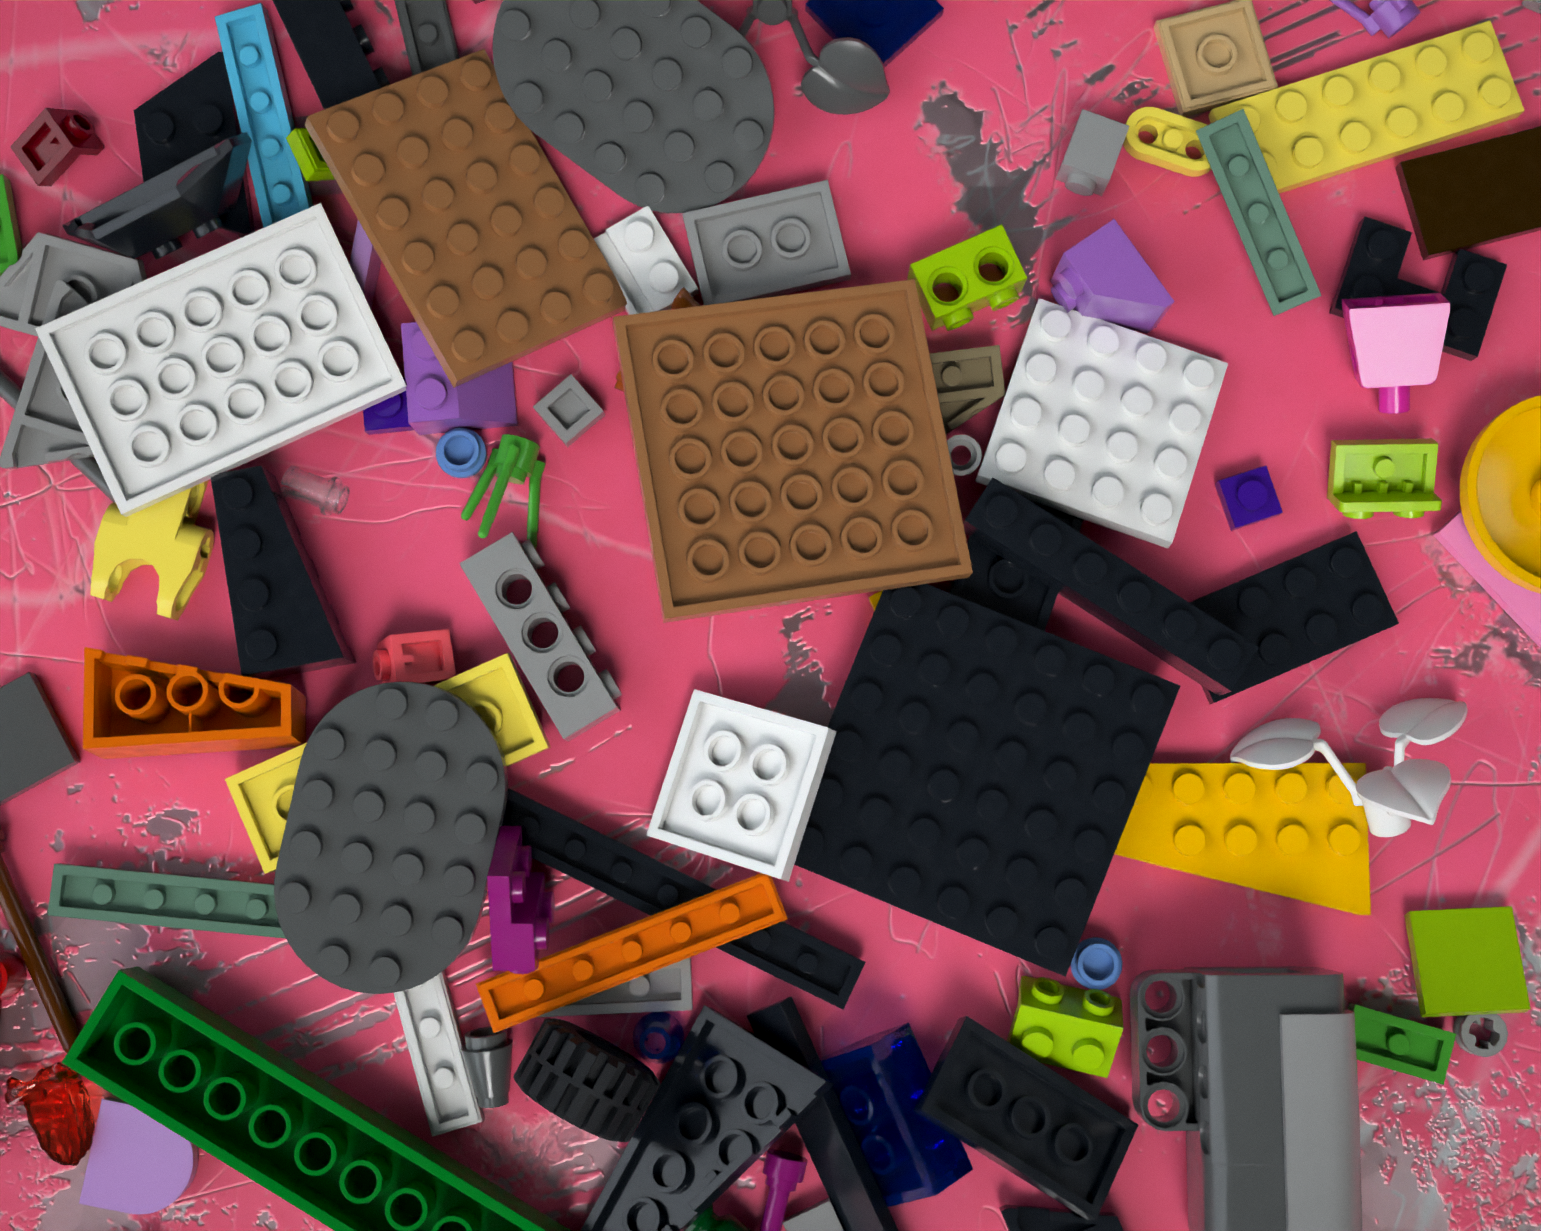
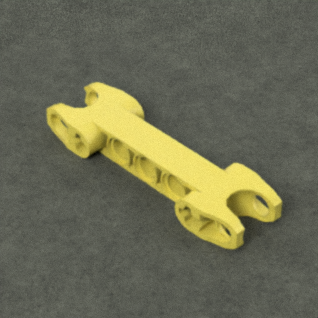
M209 480L127 517L121 515L116 502L111 503L103 515L94 542L90 595L112 602L115 596L119 594L124 581L132 570L142 565H153L159 575V592L156 601L157 614L178 621L195 589L205 575L214 545V532L212 529L195 525Z

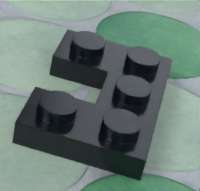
M1364 217L1358 224L1329 313L1344 318L1342 299L1439 293L1397 278L1412 232ZM1459 249L1453 254L1441 290V294L1450 302V313L1442 352L1469 361L1478 357L1507 264L1463 249Z

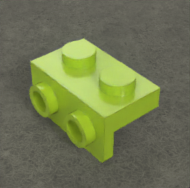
M1433 438L1331 440L1327 499L1344 516L1354 519L1371 518L1374 516V512H1393L1394 515L1399 517L1419 518L1424 516V511H1440L1442 499L1434 493L1438 443Z
M1022 976L1019 983L1018 1004L1007 1042L1040 1063L1108 1078L1124 1029L1122 1000L1098 989L1084 990L1060 984L1050 978Z

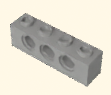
M511 532L459 563L564 740L571 741L621 711L615 702V699L622 695L620 689L607 669L600 673L597 672L588 657L595 653L596 649L581 625L572 630L563 615V612L570 609V606L557 584L554 582L546 586L537 569L545 564L530 539L521 544L519 539ZM519 579L530 581L532 593L529 599L522 604L509 603L507 589L510 584ZM543 622L556 624L558 637L555 643L547 648L535 647L532 641L534 629ZM569 665L580 666L584 672V681L581 687L573 692L562 691L558 685L560 671Z

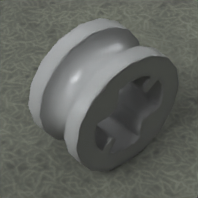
M1497 1014L1457 1016L1453 1025L1456 1043L1461 1049L1470 1054L1482 1057L1493 1056L1500 1052L1507 1042L1508 1031L1506 1024ZM1480 1018H1484V1028L1491 1031V1036L1488 1041L1479 1040L1480 1046L1477 1047L1475 1046L1476 1037L1469 1033V1029L1472 1023L1481 1025Z

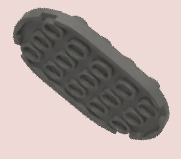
M503 0L494 26L493 61L498 83L509 106L516 116L536 135L622 198L643 208L649 206L652 211L685 213L716 205L729 198L742 188L759 168L768 151L775 124L774 96L768 71L753 45L738 30L700 1Z
M391 682L371 686L350 695L334 706L315 727L304 748L274 878L275 908L283 934L296 955L317 975L341 988L368 994H386L408 990L421 985L437 976L460 956L478 927L488 890L487 875L507 804L508 773L500 743L498 744L481 714L462 698L442 688L417 682Z

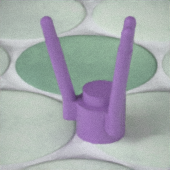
M1330 0L1360 22L1371 36L1382 30L1388 39L1421 13L1412 0H1372L1368 4L1374 11L1371 15L1349 0Z

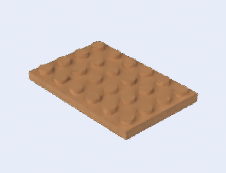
M485 49L307 116L305 122L306 129L453 388L626 310L625 305H627V301L615 275L532 131L516 116L509 106L498 83L494 65Z

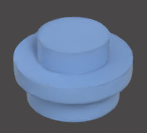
M467 428L452 429L445 433L437 444V462L446 474L454 478L472 477L483 468L486 462V445L482 438L473 430Z
M1092 937L1078 944L1070 964V969L1073 977L1082 986L1101 990L1110 987L1119 978L1122 971V957L1119 950L1110 941Z

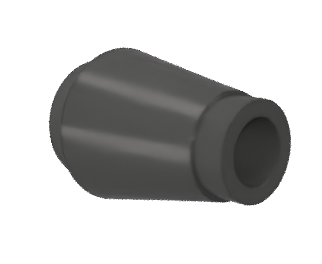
M484 1027L467 1032L465 1034L466 1044L461 1047V1051L475 1096L477 1097L478 1107L495 1108L508 1104L513 1040L507 1038L506 1029L493 1033L491 1027Z

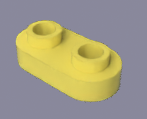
M1156 107L1140 108L1128 118L1126 125H1129V129L1123 146L1132 157L1190 177L1202 176L1211 170L1196 130L1207 126V124ZM1142 131L1151 133L1154 137V142L1149 144L1142 142L1138 133ZM1185 148H1197L1201 153V158L1192 159L1188 157Z

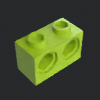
M1001 224L910 264L907 279H915L920 307L931 330L933 331L945 325L947 331H950L974 319L973 313L987 306H991L992 311H996L1016 302L1020 298L1018 293L1022 291L1027 276ZM984 264H995L1002 270L1004 278L996 282L988 281L980 275L978 268ZM941 283L950 284L956 288L959 297L951 302L941 301L935 296L933 288Z

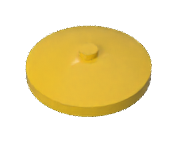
M1541 395L1523 400L1493 418L1481 430L1468 450L1460 477L1461 512L1469 536L1478 551L1503 577L1520 587L1541 594Z

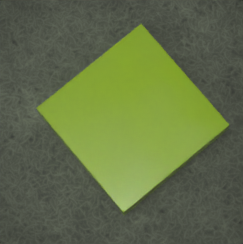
M1512 906L1409 911L1404 915L1421 1017L1525 1013L1531 1009Z

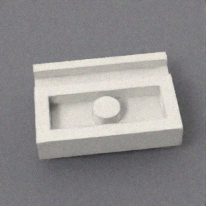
M649 206L640 209L607 228L605 233L594 238L627 301L625 309L628 315L671 310L675 297L683 287L692 297L699 294L698 287Z

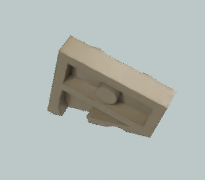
M1000 345L930 353L945 434L1005 396Z

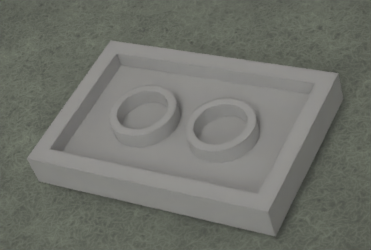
M828 180L682 213L703 305L782 296L847 281L851 278Z

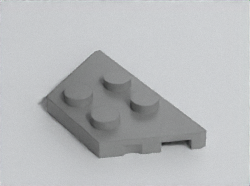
M38 232L22 250L21 258L15 264L10 265L0 276V326L38 337L35 328L43 324L56 280L66 282L89 304H92L146 280L147 276L143 260L133 259L94 246Z
M56 280L42 325L89 305V303L69 284ZM39 336L1 452L0 467L11 470L94 457Z

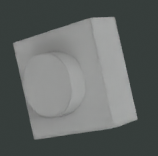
M572 374L533 406L538 415L567 448L605 416L602 408Z

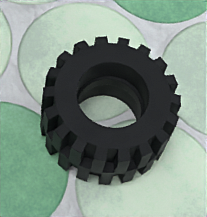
M548 1018L544 1020L513 1076L521 1090L548 1111L588 1133L616 1142H628L631 1139L660 1086V1081L653 1071L629 1053L573 1023L561 1019Z

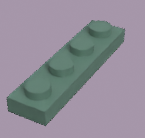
M1244 109L1196 130L1273 316L1322 296Z

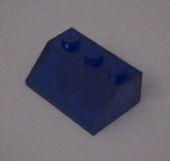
M909 1023L873 1034L820 1058L829 1080L834 1083L833 1089L887 1207L935 1196L973 1170L961 1140L913 1111L931 1072Z

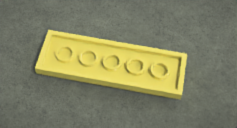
M1490 20L1213 108L1208 117L1210 123H1213L1244 109L1280 194L1518 118L1525 110Z
M510 653L503 654L434 685L462 698L481 714L498 744L500 743L507 767L551 748ZM307 742L225 779L265 874L276 870L299 764Z

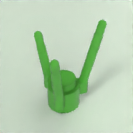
M503 434L499 448L492 449L488 465L461 513L463 520H469L493 477H498L478 531L480 538L484 539L488 536L508 482L522 485L526 477H529L527 540L530 539L536 549L540 486L546 464L537 460L540 446L535 442L523 437Z

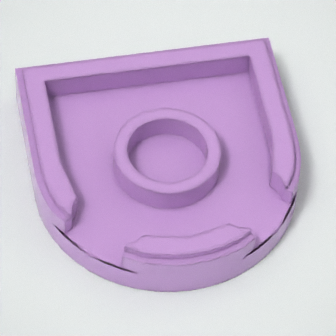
M111 1097L103 1098L101 1100L79 1204L136 1215L150 1214L162 1210L175 1202L190 1187L197 1171L198 1147L125 1101Z

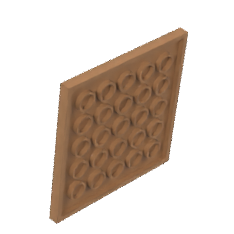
M915 279L613 317V330L663 623L968 578L973 573Z

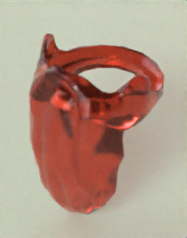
M57 1062L39 1070L35 1077L28 1082H23L14 1077L8 1078L6 1081L7 1092L4 1094L5 1101L8 1105L24 1106L26 1108L28 1123L35 1131L41 1149L53 1161L61 1165L77 1166L81 1158L86 1156L87 1151L91 1148L95 1134V1120L91 1107V1097L84 1084L83 1076L68 1066Z

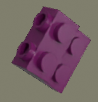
M521 826L500 827L487 875L493 971L528 974L539 967V951L548 950L549 923L554 922L555 898L554 892H545L544 872H531L532 850L531 846H522Z

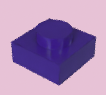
M406 391L363 410L364 429L368 435L414 430L408 423Z
M1267 466L1228 477L1215 483L1231 531L1279 516L1283 513Z

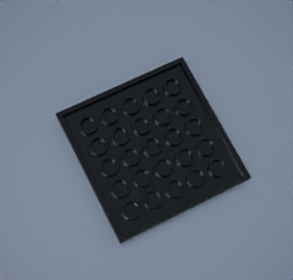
M929 584L883 590L828 724V728L836 731V735L794 865L1066 977L1180 685Z

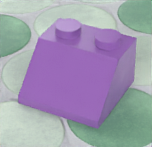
M1115 219L1064 252L1050 280L1053 284L1051 293L1058 305L1063 306L1067 313L1075 310L1082 316L1101 319L1130 330L1149 333L1157 327L1175 302Z
M416 322L401 323L405 383L407 385L408 423L418 435L447 433L455 428L478 430L518 426L513 361L453 388Z

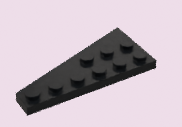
M704 1005L580 1231H685L801 1118L834 1083L720 1012Z

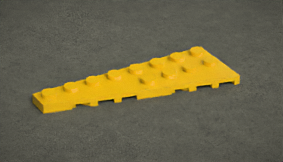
M1150 763L1114 855L1355 915H1371L1368 823L1364 807L1353 804L1350 792L1330 763H1301L1292 768L1280 770L1259 769L1243 763ZM1342 763L1356 784L1366 774V763Z

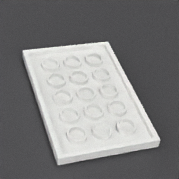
M321 203L35 328L121 515L125 517L201 484L219 473L232 470L406 391L407 387Z

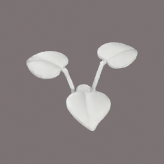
M1419 698L1404 701L1389 708L1379 719V728L1384 736L1397 738L1394 750V767L1386 766L1383 770L1367 773L1357 781V784L1353 781L1328 743L1323 739H1317L1321 734L1320 725L1308 719H1278L1255 728L1245 735L1234 747L1230 754V762H1241L1259 769L1280 770L1299 765L1308 760L1315 750L1319 751L1325 756L1350 792L1353 804L1364 807L1370 833L1378 837H1393L1406 832L1411 826V819L1433 825L1439 806L1448 792L1452 781L1450 770L1443 763L1428 759L1404 761L1406 746L1410 741L1420 745H1432L1453 735L1466 719L1468 713L1467 704L1463 701L1455 702L1449 699Z

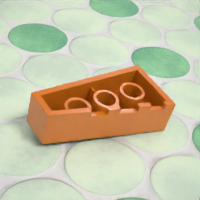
M84 647L83 749L102 759L290 748L306 743V696L291 684L230 673H216L193 666L172 665L151 661L148 658L132 655L123 656Z

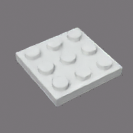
M694 689L646 835L789 882L836 731L825 726Z

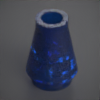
M666 1012L646 1014L638 1021L633 1031L635 1050L644 1060L654 1064H662L673 1060L684 1043V1031L680 1022ZM653 1032L663 1035L666 1041L665 1047L662 1049L659 1047L652 1049L647 1042L649 1039L648 1035Z

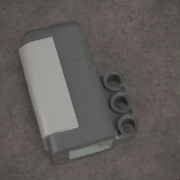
M1298 966L1185 967L1184 969L1148 970L1136 976L1130 989L1132 1101L1139 1117L1153 1128L1162 1131H1186L1189 1231H1362L1360 1115L1355 1013L1344 1007L1343 973L1319 967ZM1164 981L1169 987V1000L1160 1009H1150L1145 999L1146 990L1153 982ZM1166 1035L1171 1043L1169 1056L1162 1062H1150L1146 1052L1149 1041L1155 1036ZM1157 1090H1169L1173 1099L1169 1112L1162 1116H1152L1148 1110L1149 1098Z

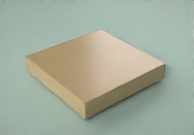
M1235 0L1155 22L1154 32L1180 116L1187 117L1211 111L1213 108L1278 88L1252 0Z

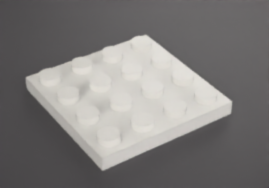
M1038 298L975 482L987 486L991 479L995 478L1029 501L1168 549L1175 537L1228 363L1101 319L1082 316L1075 310L1067 313L1063 306Z

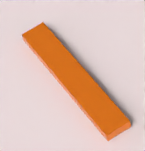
M760 873L540 958L539 967L531 973L515 974L507 971L478 982L476 986L493 1033H496L785 921L788 918L772 876Z

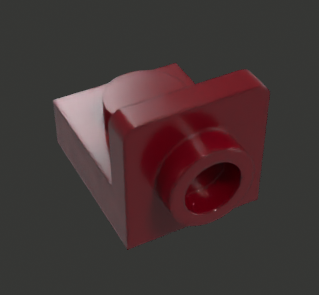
M45 108L11 145V149L37 186H52L80 155H98L104 149V146L94 133L95 128L93 124L82 113L76 110Z

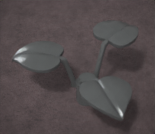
M753 0V5L747 8L746 17L738 30L744 37H746L756 19L767 25H777L785 20L790 22L806 61L813 66L802 77V91L806 98L817 108L833 114H856L875 107L888 97L890 88L886 80L883 63L876 51L867 43L852 37L834 39L825 44L818 58L809 45L798 19V11L792 7V0Z

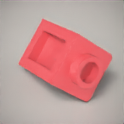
M449 629L389 635L377 643V650L373 652L372 664L374 675L378 681L382 680V684L391 682L436 684L456 676Z

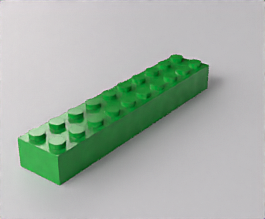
M138 966L118 970L62 1061L64 1065L334 1231H571Z

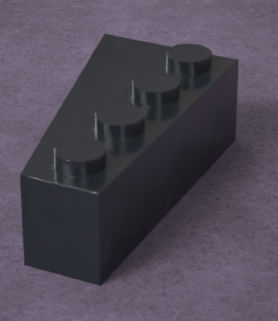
M256 466L223 472L211 477L241 675L265 680L356 663L352 651L340 630L339 621L333 607L329 604L320 584L319 575L314 563L309 558L301 540L300 531L276 476L264 467Z

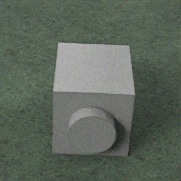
M1082 109L1055 180L1064 182L1065 187L1076 194L1091 196L1094 193L1102 196L1110 181L1129 125Z

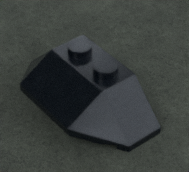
M247 132L227 138L62 226L68 235L133 259L149 252L153 253L156 260L183 247L179 237L193 231L198 239L224 226L220 216L236 209L252 140Z

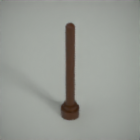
M0 826V907L61 1046L68 1053L80 1032L1 855L5 851L2 842L6 840V837Z

